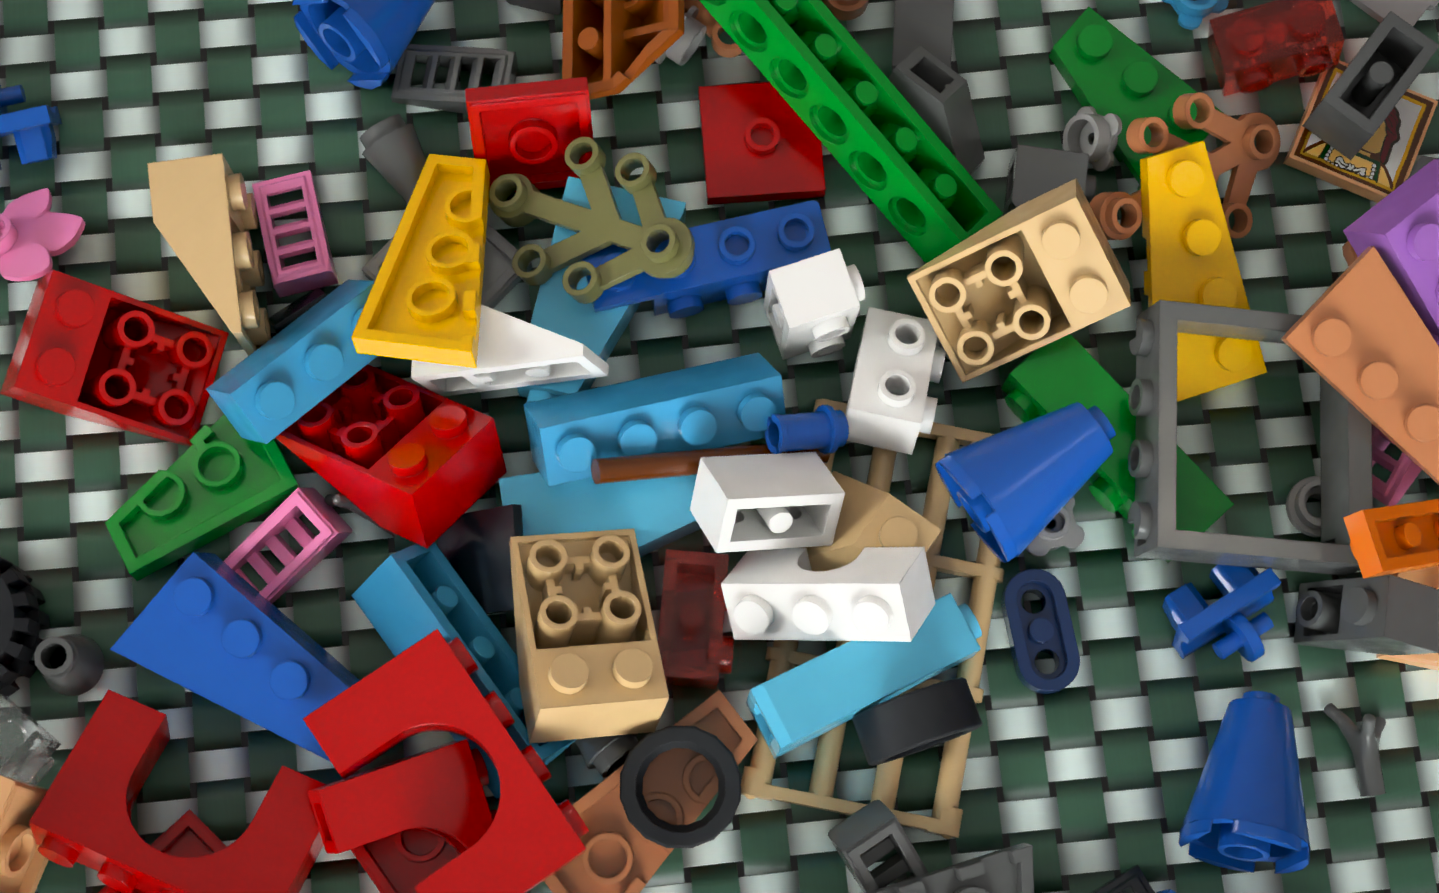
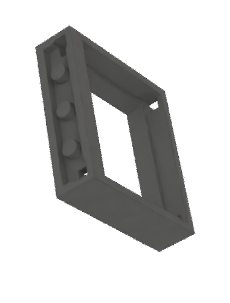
M1159 300L1137 316L1136 337L1129 341L1130 351L1133 355H1136V379L1133 381L1129 392V410L1131 415L1136 416L1135 440L1132 442L1128 454V470L1130 475L1135 477V501L1131 504L1127 523L1134 524V557L1333 575H1347L1360 571L1358 562L1351 551L1350 538L1343 517L1361 510L1373 508L1372 423L1321 376V543L1176 530L1177 332L1286 344L1281 338L1303 315Z

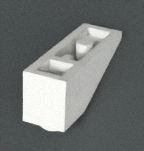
M481 304L477 368L412 360L411 378L436 394L452 396L608 376L609 364L580 342Z

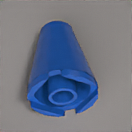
M293 0L292 5L300 6V11L293 18L306 44L326 66L333 70L340 63L354 73L347 80L348 82L357 87L372 90L381 86L389 78L435 0Z
M1075 402L946 453L945 457L935 463V467L957 507L959 508L963 505L968 515L974 521L970 524L990 551L1001 562L1006 563L1018 557L1110 457L1113 453V448L1109 440L1115 437L1116 433L1108 418L1097 406L1093 405L1086 409L1081 403Z
M1248 691L1242 694V698L1232 700L1228 704L1180 829L1178 843L1180 847L1190 843L1188 854L1195 859L1214 866L1251 873L1255 871L1256 861L1275 862L1274 874L1303 870L1309 864L1310 841L1292 712L1287 706L1280 703L1278 696L1272 693Z

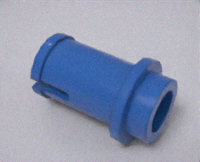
M830 405L818 406L815 412L784 415L771 414V417H768L767 430H765L766 444L773 454L818 449L823 454L835 453L838 447H843L847 443L849 436V426L845 414L841 410H834Z

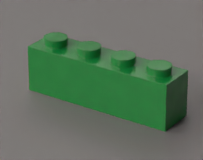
M1068 334L1036 349L1008 375L1001 387L1007 394L1005 402L1010 410L1024 423L1075 402L1081 403L1086 409L1093 405L1097 406L1110 421L1116 436L1109 440L1113 453L1090 477L1089 481L1091 484L1089 485V490L1097 502L1106 510L1112 513L1118 510L1127 520L1131 504L1135 501V477H1132L1128 470V454L1130 446L1135 440L1136 416L1131 415L1129 410V394L1071 334ZM1177 445L1176 530L1205 532L1234 503ZM1134 529L1131 531V534H1132L1133 538H1134Z

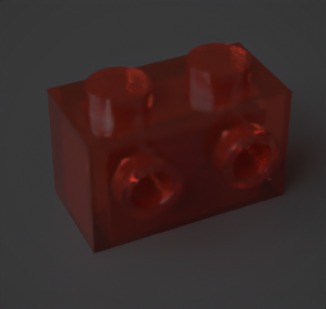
M1275 0L1209 20L1208 47L1223 96L1238 92L1244 94L1253 93L1269 87L1276 81L1297 75L1308 77L1322 73L1339 63L1344 44V37L1332 0Z
M666 549L658 646L667 685L717 689L719 673L731 674L734 637L722 636L724 611L727 612L721 583L728 576V554Z

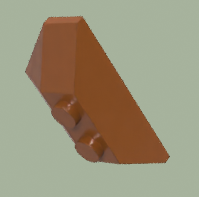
M563 0L562 79L587 77L589 100L621 93L684 34V0Z

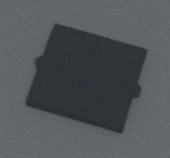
M511 504L464 513L438 538V548L486 614L514 610L509 541L510 537L523 536L521 505Z

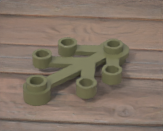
M579 137L573 140L567 146L564 158L569 168L580 177L591 209L542 194L522 174H504L498 177L490 187V208L508 226L522 227L534 219H538L577 232L545 249L536 244H527L515 253L512 260L513 270L530 286H539L546 283L553 273L569 266L562 279L565 291L577 302L589 304L596 301L604 290L642 272L655 278H674L684 273L692 263L695 248L694 237L682 221L666 217L655 187L657 179L656 169L641 153H629L623 156L616 165L615 177L622 187L633 195L642 226L622 220L604 170L606 164L605 152L590 137ZM590 151L593 152L591 158L586 163L578 164L582 155ZM642 167L643 172L640 177L629 181L628 179L632 171ZM516 191V194L514 195V197H513L512 199L506 201L507 198H508L513 192ZM669 239V244L663 251L655 252L659 244ZM611 245L628 249V251L596 268L589 262L580 261ZM536 258H540L538 267L531 272H527L529 263ZM591 275L589 284L585 288L577 290L576 287L580 279Z

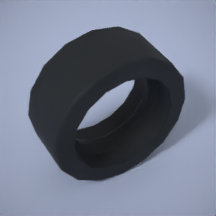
M963 677L936 683L893 698L857 714L852 719L867 762L871 766L887 763L926 750L974 731L983 724L967 680Z
M667 726L647 734L629 752L620 773V800L628 821L644 838L666 848H694L714 840L732 822L741 801V774L733 753L717 736L695 726ZM673 748H687L702 754L713 765L718 777V796L713 808L701 820L688 825H672L658 819L648 808L643 796V777L649 764L659 754Z

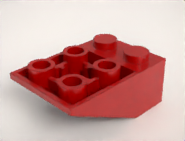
M52 270L37 282L0 394L59 414L191 447L192 443L189 440L199 430L210 395L206 388L214 382L229 333Z
M368 364L276 436L277 440L380 527L426 549L499 480L498 478H501L507 472L493 417Z

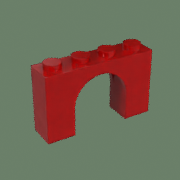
M438 629L304 717L303 720L337 772L344 779H347L401 741L419 733L429 731L452 732L476 743L489 756L499 776L500 801L495 818L478 842L419 882L414 888L418 893H527L586 851L587 848L580 838L588 833L589 830L568 799L557 805L544 787L543 783L550 779L552 775L531 744L521 751L506 730L515 721L496 692L493 690L483 697L469 676L479 668L461 640L456 637L447 643Z
M108 689L29 821L36 844L39 845V853L50 861L67 868H72L78 862L98 871L97 878L101 882L122 893H132L135 888L146 893H299L324 845L307 791L326 784L282 765L252 822L245 832L232 844L213 854L200 857H177L163 853L150 846L139 836L131 820L135 800L170 740L167 716L162 712Z
M467 739L452 741L355 774L347 779H341L307 791L326 853L339 854L398 832L416 828L440 836L460 855L479 841L491 826L497 810L490 811L483 790V786L489 783L483 757L478 749H470Z

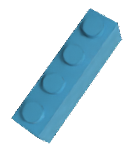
M760 353L523 404L532 460L549 487L592 477L591 464L593 459L722 448L765 438L768 417H771V414H786L781 374Z
M434 542L428 549L414 544L391 554L351 596L393 655L396 657L436 629L439 630L447 643L458 637L479 668L469 676L483 697L494 690L515 721L506 730L521 751L530 745L519 686L517 655ZM449 732L455 741L467 739L471 750L475 748L479 750L488 772L489 783L487 787L496 799L499 798V776L486 752L468 738ZM577 739L531 743V746L547 766Z

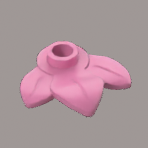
M48 188L39 189L20 196L9 203L4 212L0 214V274L6 280L15 282L31 281L46 275L53 267L51 256L61 255L73 247L85 228V221L80 216L50 212L52 195Z

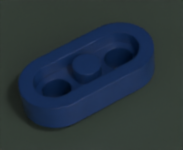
M1024 570L1015 575L1005 586L1001 596L1002 613L1015 671L1019 680L1034 692L1051 694L1068 686L1077 676L1080 667L1078 646L1066 593L1061 582L1045 570ZM1025 593L1037 595L1042 604L1040 612H1027L1021 604L1022 595ZM1044 652L1052 656L1055 668L1051 674L1041 673L1036 668L1035 657L1037 653Z

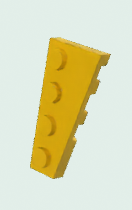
M1193 142L1140 159L1142 237L1146 239L1147 271H1144V295H1148V307L1159 300L1250 309L1205 142ZM1177 332V402L1267 373L1259 341Z
M438 154L428 155L351 336L357 353L477 368L490 189V173L486 159Z

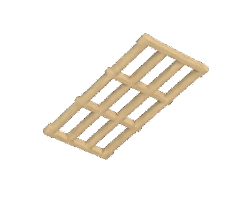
M816 399L813 412H815L818 406L830 405L834 410H841L845 414L847 403L829 399ZM933 422L930 434L921 432L918 434V437L936 440L922 516L940 528L941 532L927 551L926 557L933 591L937 572L973 579L968 606L975 615L982 631V636L976 639L981 650L970 659L958 664L956 678L963 677L967 680L976 704L982 703L984 690L979 688L996 587L997 583H1003L1005 570L1000 568L1001 561L981 539L976 563L940 556L950 494L938 474L935 463L945 457L946 453L959 449L960 445L967 446L994 434ZM873 447L866 484L887 493L890 492L896 451ZM835 453L830 454L828 462L824 463L830 472H832ZM774 640L773 647H767L765 660L770 661L766 681L793 669L794 666L797 667L818 657V655L798 652L799 640ZM837 641L836 648L849 641ZM931 678L896 697L943 681ZM847 722L819 736L808 792L772 785L776 759H774L757 726L756 737L758 741L753 746L750 766H744L741 780V795H744L747 799L776 800L850 816L867 804L833 798ZM971 732L944 742L931 817L894 810L904 757L877 765L870 802L874 800L882 801L896 816L901 826L941 835L945 839L959 838L963 810L958 807Z

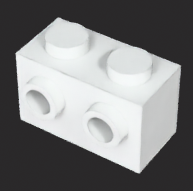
M840 248L769 271L763 306L783 360L806 352H810L812 358L832 354L845 346L844 340L851 337L856 318L860 316L859 301L864 300L866 295L855 264L846 266Z
M868 307L845 412L849 426L847 441L912 455L919 432L930 434L938 398L927 396L929 381L934 383L940 382L946 351L943 347L936 346L938 336L929 319Z
M816 452L701 457L690 511L716 553L831 546L845 492Z

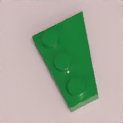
M1088 7L1052 47L1049 58L1081 106L1094 107L1097 114L1103 116L1113 113L1120 117L1122 131L1118 135L1117 146L1113 154L1119 163L1124 161L1139 184L1137 190L1141 189L1140 159L1154 154H1138L1129 147L1126 133L1128 126L1133 120L1141 117L1161 118L1166 123L1170 134L1189 143L1205 141L1210 135L1201 129H1182L1175 123L1172 111L1176 99L1183 94L1198 92L1092 8ZM1194 102L1190 107V115L1193 120L1197 116V107ZM1147 126L1144 130V140L1148 145L1152 135L1151 130Z
M224 414L210 428L205 424L189 440L192 446L167 470H158L105 522L129 574L136 581H139L279 506L297 488H301L275 438L268 444L241 438Z

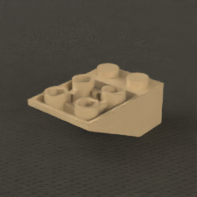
M222 153L147 163L153 223L249 356L271 339L267 310L265 307L259 308L256 295V287L265 285V275L260 251L253 250L249 230L258 229L259 226L258 212L253 193L246 192L242 173L234 174Z
M1077 178L1021 204L907 275L909 284L962 383L1131 306L1130 284Z
M619 529L510 537L509 546L519 686L529 744L655 732L668 702L669 694L635 530Z

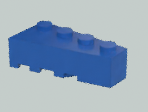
M192 552L110 648V650L328 761H330L303 718L360 681L214 553Z

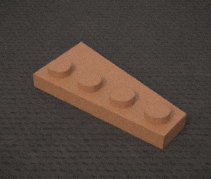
M1369 246L1285 333L1281 340L1439 485V346L1376 248Z
M720 690L673 725L695 726L717 736L733 753L737 766L758 741L757 737ZM673 748L659 754L649 764L643 777V796L648 808L658 819L672 825H688L695 822L718 792V777L713 765L702 754L687 748ZM624 764L572 804L589 830L588 833L580 838L587 849L583 854L544 880L552 893H640L674 848H666L644 838L628 821L620 800V773Z

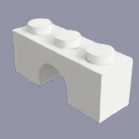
M865 547L851 563L837 569L818 572L811 570L807 548L747 551L721 583L734 640L911 642L936 604L925 547Z

